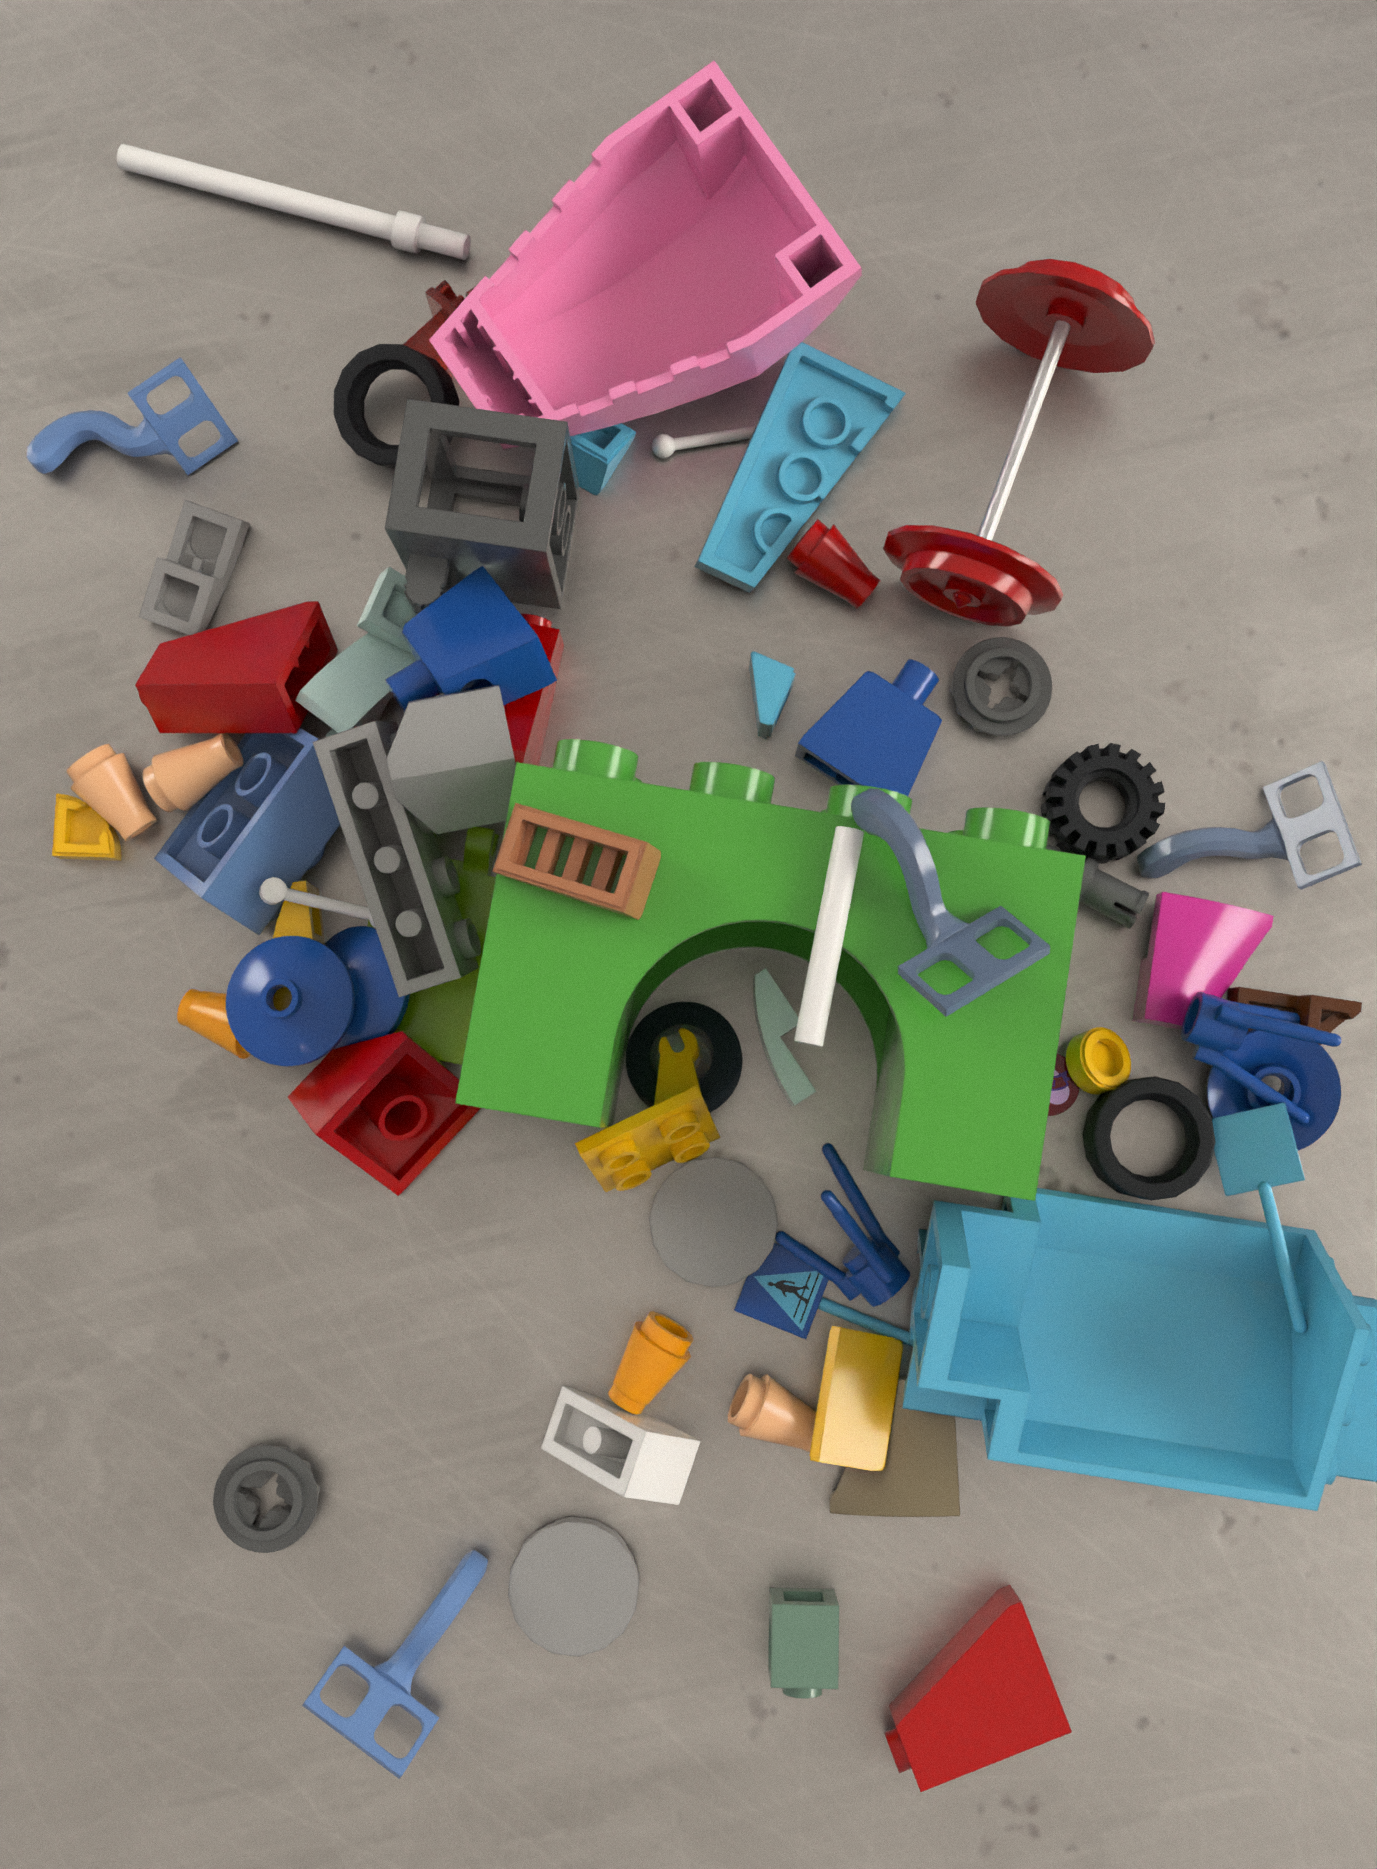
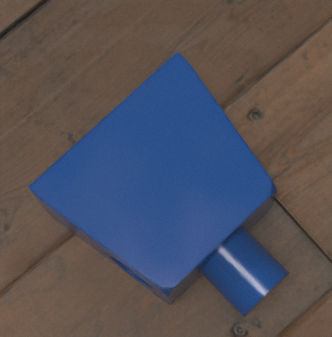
M483 566L473 571L404 624L402 634L416 661L385 679L389 689L404 712L409 701L499 685L503 705H506L557 681L538 635Z
M913 659L907 660L892 684L874 672H865L803 735L798 742L795 756L837 785L871 786L908 796L942 722V719L936 713L923 705L939 682L938 676L927 666Z

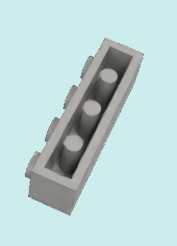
M372 721L314 741L313 745L398 996L402 997L461 978L478 969L476 956L481 954V945L472 921L469 918L462 919L455 898V894L460 892V882L452 860L448 856H441L434 832L394 797L386 758L398 730L397 722Z

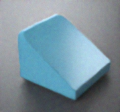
M621 423L604 429L570 436L579 487L594 495H598L608 483L633 442L636 431Z
M752 651L750 654L749 672L757 734L767 739L768 736L771 737L793 688L796 673H794V668Z

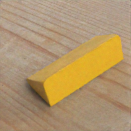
M831 1327L809 1456L811 1461L869 1471H883L904 1347L903 1341L893 1337L848 1328Z

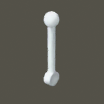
M758 420L754 426L672 438L668 434H660L653 439L651 449L657 457L668 458L676 450L751 439Z
M276 877L266 879L259 889L261 899L269 905H276L285 900L369 920L371 925L375 927L369 907L287 888L281 879Z

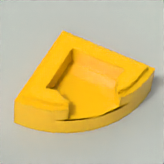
M56 794L52 856L59 859L122 861L121 845L115 828L83 800L65 794Z

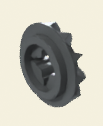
M996 637L975 644L963 654L955 667L950 690L956 704L957 714L963 716L972 725L975 732H985L996 735L1001 739L1009 735L1026 732L1040 720L1051 700L1052 679L1046 662L1035 649L1013 638ZM1009 667H1012L1015 670L1010 677L1012 681L1009 689L1017 694L1016 699L1004 697L999 704L996 703L992 709L989 708L987 705L990 702L988 697L991 694V688L984 683L985 679L988 678L996 681L1001 674L1005 675Z
M259 1444L237 1454L221 1471L213 1494L215 1516L224 1534L236 1545L258 1553L280 1551L297 1542L316 1518L320 1486L316 1483L311 1472L310 1462L302 1460L290 1450L289 1446L279 1447ZM276 1473L278 1474L276 1495L285 1499L284 1503L289 1505L285 1507L275 1505L258 1522L257 1519L261 1512L258 1510L260 1499L252 1495V1491L249 1489L251 1487L262 1488Z

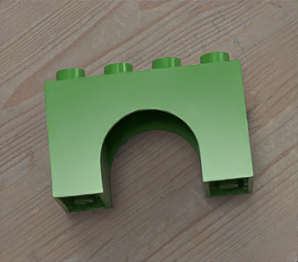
M563 739L557 742L553 768L516 762L504 835L514 805L518 803L648 842L661 851V859L643 914L638 920L496 874L455 1104L598 1128L612 1126L629 1036L643 1006L657 988L676 971L689 963L710 954L732 949L758 948L774 950L792 955L809 963L835 828L837 826H844L862 830L855 822L851 812L853 798L870 788L880 789L900 803L909 814L912 799L904 794L877 787L835 785L830 787L827 808L821 812L771 804L775 783L773 775L755 768L722 762L695 763L693 765L689 790L647 784L635 777L639 758L636 753L619 746L581 739ZM981 807L971 808L966 811L964 830L945 833L919 828L930 849L937 870L942 899L946 909L953 916L970 924L995 908L1002 906L1050 945V954L947 1017L898 974L899 965L927 949L926 939L913 913L905 878L893 850L882 838L864 831L835 981L851 998L860 1012L873 1044L876 1061L875 1096L863 1170L906 1180L1031 1201L1036 1200L1086 858L1085 855L1046 849L1050 822L1046 818L1023 811ZM537 827L525 863L526 867L535 869L547 833L546 829ZM566 836L553 875L562 877L574 838ZM594 846L582 884L591 886L603 848ZM625 855L622 856L610 893H615L627 857ZM1004 926L996 927L975 940L994 957L1002 960L1009 959L1030 946L1010 928ZM948 960L939 961L918 974L932 989L942 995L951 994L972 981L965 972Z

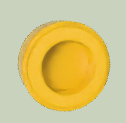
M1096 1027L1076 1035L1067 1046L1066 1065L1068 1072L1075 1084L1083 1091L1099 1095L1114 1090L1128 1080L1131 1072L1130 1054L1124 1041L1114 1031L1104 1027Z

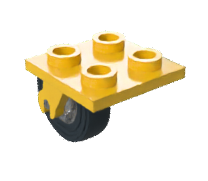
M696 1002L670 1003L650 1012L635 1027L627 1044L626 1071L636 1094L649 1108L575 1143L580 1156L605 1192L614 1188L618 1191L635 1188L651 1177L652 1170L673 1160L677 1163L691 1161L704 1154L709 1149L710 1142L721 1138L710 1112L725 1103L734 1092L741 1076L743 1057L736 1032L731 1024L716 1010Z

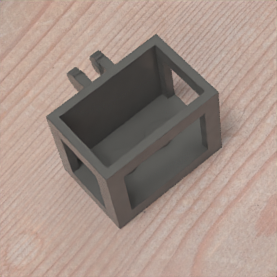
M407 399L385 530L406 569L405 578L407 583L404 584L406 588L404 593L408 597L407 599L412 608H414L416 615L481 566L487 570L511 602L561 609L580 496L568 422ZM446 436L536 448L531 476L458 466ZM426 464L432 477L427 508L419 507ZM463 498L520 507L519 521L453 512L455 499Z

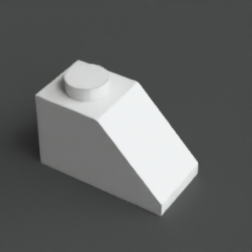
M562 1386L541 1449L624 1498L679 1505L700 1441L656 1417L644 1413L639 1415L632 1414L613 1402L574 1388Z

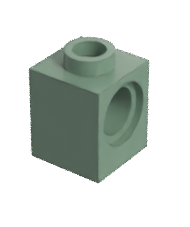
M769 1587L768 1672L771 1688H782L784 1695L801 1699L819 1697L822 1695V1689H838L839 1603L834 1589Z

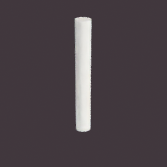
M837 826L835 828L794 1041L798 1043L823 1047L864 837V831L844 826Z

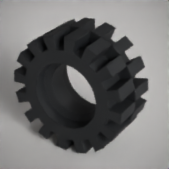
M1109 743L1105 748L1100 749L1099 744L1087 746L1082 752L1079 753L1077 751L1066 759L1052 774L1053 777L1046 784L1042 794L1046 795V801L1041 805V816H1047L1050 822L1048 835L1051 836L1055 833L1060 840L1056 846L1064 852L1070 849L1076 854L1085 855V860L1087 857L1098 861L1099 864H1104L1113 859L1120 860L1146 844V840L1154 835L1160 824L1157 823V819L1165 811V803H1160L1158 798L1159 795L1165 792L1162 781L1154 783L1151 775L1157 771L1149 762L1143 767L1137 761L1141 756L1140 753L1133 749L1129 750L1126 754L1119 752L1121 745ZM1095 781H1105L1113 784L1120 790L1125 800V813L1117 825L1098 827L1084 818L1079 807V797L1085 785Z

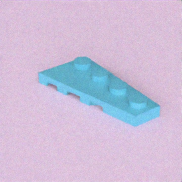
M803 342L787 354L694 567L751 593L906 393Z

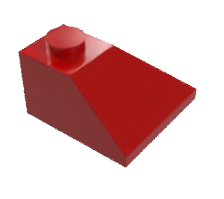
M403 1031L333 1049L288 1096V1099L316 1136L397 1196L413 1182L481 1109L479 1107L455 1104L460 1078Z

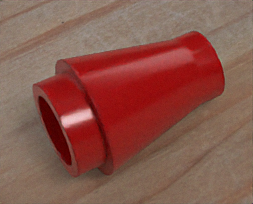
M819 519L814 522L786 557L787 560L797 567L794 574L844 599L855 609L862 605L881 581L868 569L834 524L828 528Z

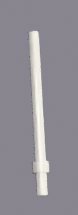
M121 144L117 152V166L119 169L391 241L392 247L415 254L424 249L465 260L469 253L470 235L426 224V218L421 215L399 210L396 215L127 144Z

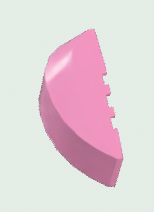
M712 61L607 136L591 154L593 161L575 182H572L570 179L552 199L554 206L530 233L525 230L508 249L511 255L490 279L484 276L429 341L476 409L568 422L570 436L656 414L759 376L797 347L837 308L862 276V268L715 61ZM499 443L503 449L519 447Z

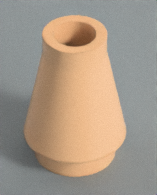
M221 733L212 739L154 755L152 764L143 770V781L148 793L161 809L166 812H173L178 808L188 811L232 771L243 766V757L235 741L228 734Z
M104 744L95 748L67 769L66 773L74 782L70 789L112 825L125 841L140 835L157 821L146 803L125 754H116L110 744Z
M752 1374L746 1375L732 1399L728 1413V1422L739 1427L741 1436L799 1448L810 1453L816 1411L768 1374L761 1378Z

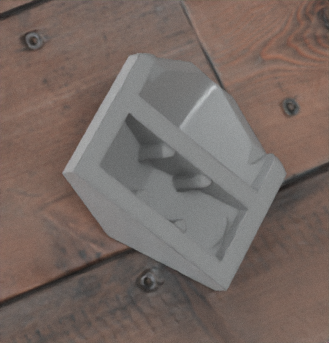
M499 685L408 702L386 758L395 799L435 834L506 821L516 763Z

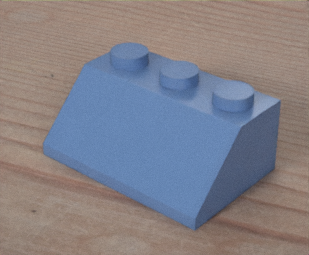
M299 728L297 733H246L237 745L243 757V766L232 771L191 807L154 857L157 862L199 897L257 935L262 933L270 921L279 916L284 902L282 900L276 905L265 903L259 895L262 883L268 878L276 877L281 879L287 888H290L293 882H298L307 870L313 868L320 861L324 854L326 843L340 826L313 742L319 739Z

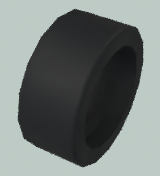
M377 344L358 352L342 369L334 389L333 415L341 437L358 456L377 465L395 468L399 445H389L377 439L368 429L364 418L365 398L370 385L380 374L389 370H406L417 375L425 384L431 398L430 402L459 406V397L452 377L437 360L403 344ZM446 436L450 445L453 436Z
M1156 1076L1127 1080L1114 1090L1100 1094L1087 1112L1082 1133L1086 1159L1101 1181L1117 1193L1151 1201L1177 1197L1195 1186L1211 1164L1216 1142L1212 1118L1200 1098L1181 1083ZM1152 1100L1165 1104L1177 1114L1184 1126L1186 1142L1183 1155L1173 1168L1161 1175L1146 1177L1132 1173L1120 1164L1112 1150L1110 1134L1113 1122L1123 1108L1135 1101Z

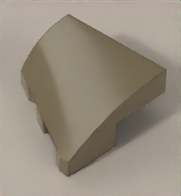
M899 1375L887 1457L883 1471L877 1472L845 1467L836 1490H832L829 1497L830 1513L882 1517L960 1516L955 1417L903 1409L904 1385L908 1375Z

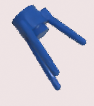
M1198 992L1193 997L1181 1029L1182 1040L1196 1045L1192 1059L1214 1066L1270 1105L1285 1103L1289 1117L1300 1124H1307L1309 1122L1310 1116L1307 1112L1221 1053L1226 1049L1235 1052L1239 1050L1245 1040L1248 1028L1337 1047L1342 1042L1338 1034L1298 1024L1300 1016L1297 1013L1233 1002L1204 992Z
M826 1143L822 1146V1152L870 1237L865 1235L831 1190H824L821 1193L822 1201L855 1244L842 1261L848 1271L844 1273L783 1231L776 1233L775 1240L793 1253L794 1256L836 1284L849 1301L861 1294L871 1306H879L893 1297L906 1284L910 1277V1271L899 1260L898 1255L900 1251L884 1233L832 1144Z

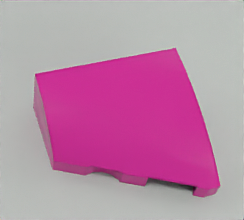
M1168 892L1157 894L1148 954L1146 958L1141 959L1132 1021L1182 1029L1183 1020L1193 997L1198 992H1204L1222 998L1271 929L1274 916L1201 898Z

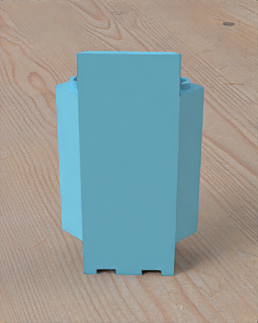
M1037 1188L1035 1201L1004 1196L1001 1210L934 1200L928 1230L919 1229L917 1254H919L921 1268L917 1287L913 1290L908 1343H913L914 1346L908 1376L904 1385L902 1408L982 1421L988 1460L1318 1511L1325 1484L1331 1485L1336 1476L1377 1482V1300L1352 1295V1292L1346 1288L1335 1268L1333 1258L1329 1257L1315 1230L1281 1225L1307 1323L1306 1332L1299 1334L1293 1328L1267 1223Z

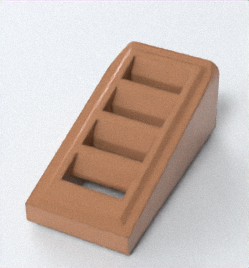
M515 803L492 872L638 920L643 914L660 863L661 851L650 843ZM537 827L546 829L547 833L535 869L526 867L525 863ZM566 836L574 838L562 877L553 875ZM594 846L603 848L591 886L582 884ZM625 855L627 857L615 893H610L622 856Z

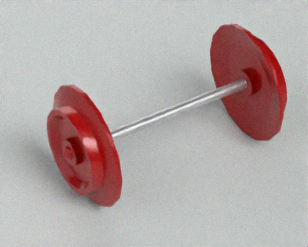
M1055 259L1029 261L1018 268L1000 270L982 281L975 303L983 322L1001 340L1028 356L1041 360L978 534L975 535L935 525H904L889 531L884 543L883 550L892 564L902 571L900 581L907 591L920 601L939 611L963 620L990 626L1009 627L1021 624L1026 615H1038L1056 609L1063 597L1057 579L1037 562L1005 545L992 541L1056 366L1090 373L1124 372L1143 364L1155 344L1151 323L1135 306L1133 297L1126 289L1104 273L1076 262Z

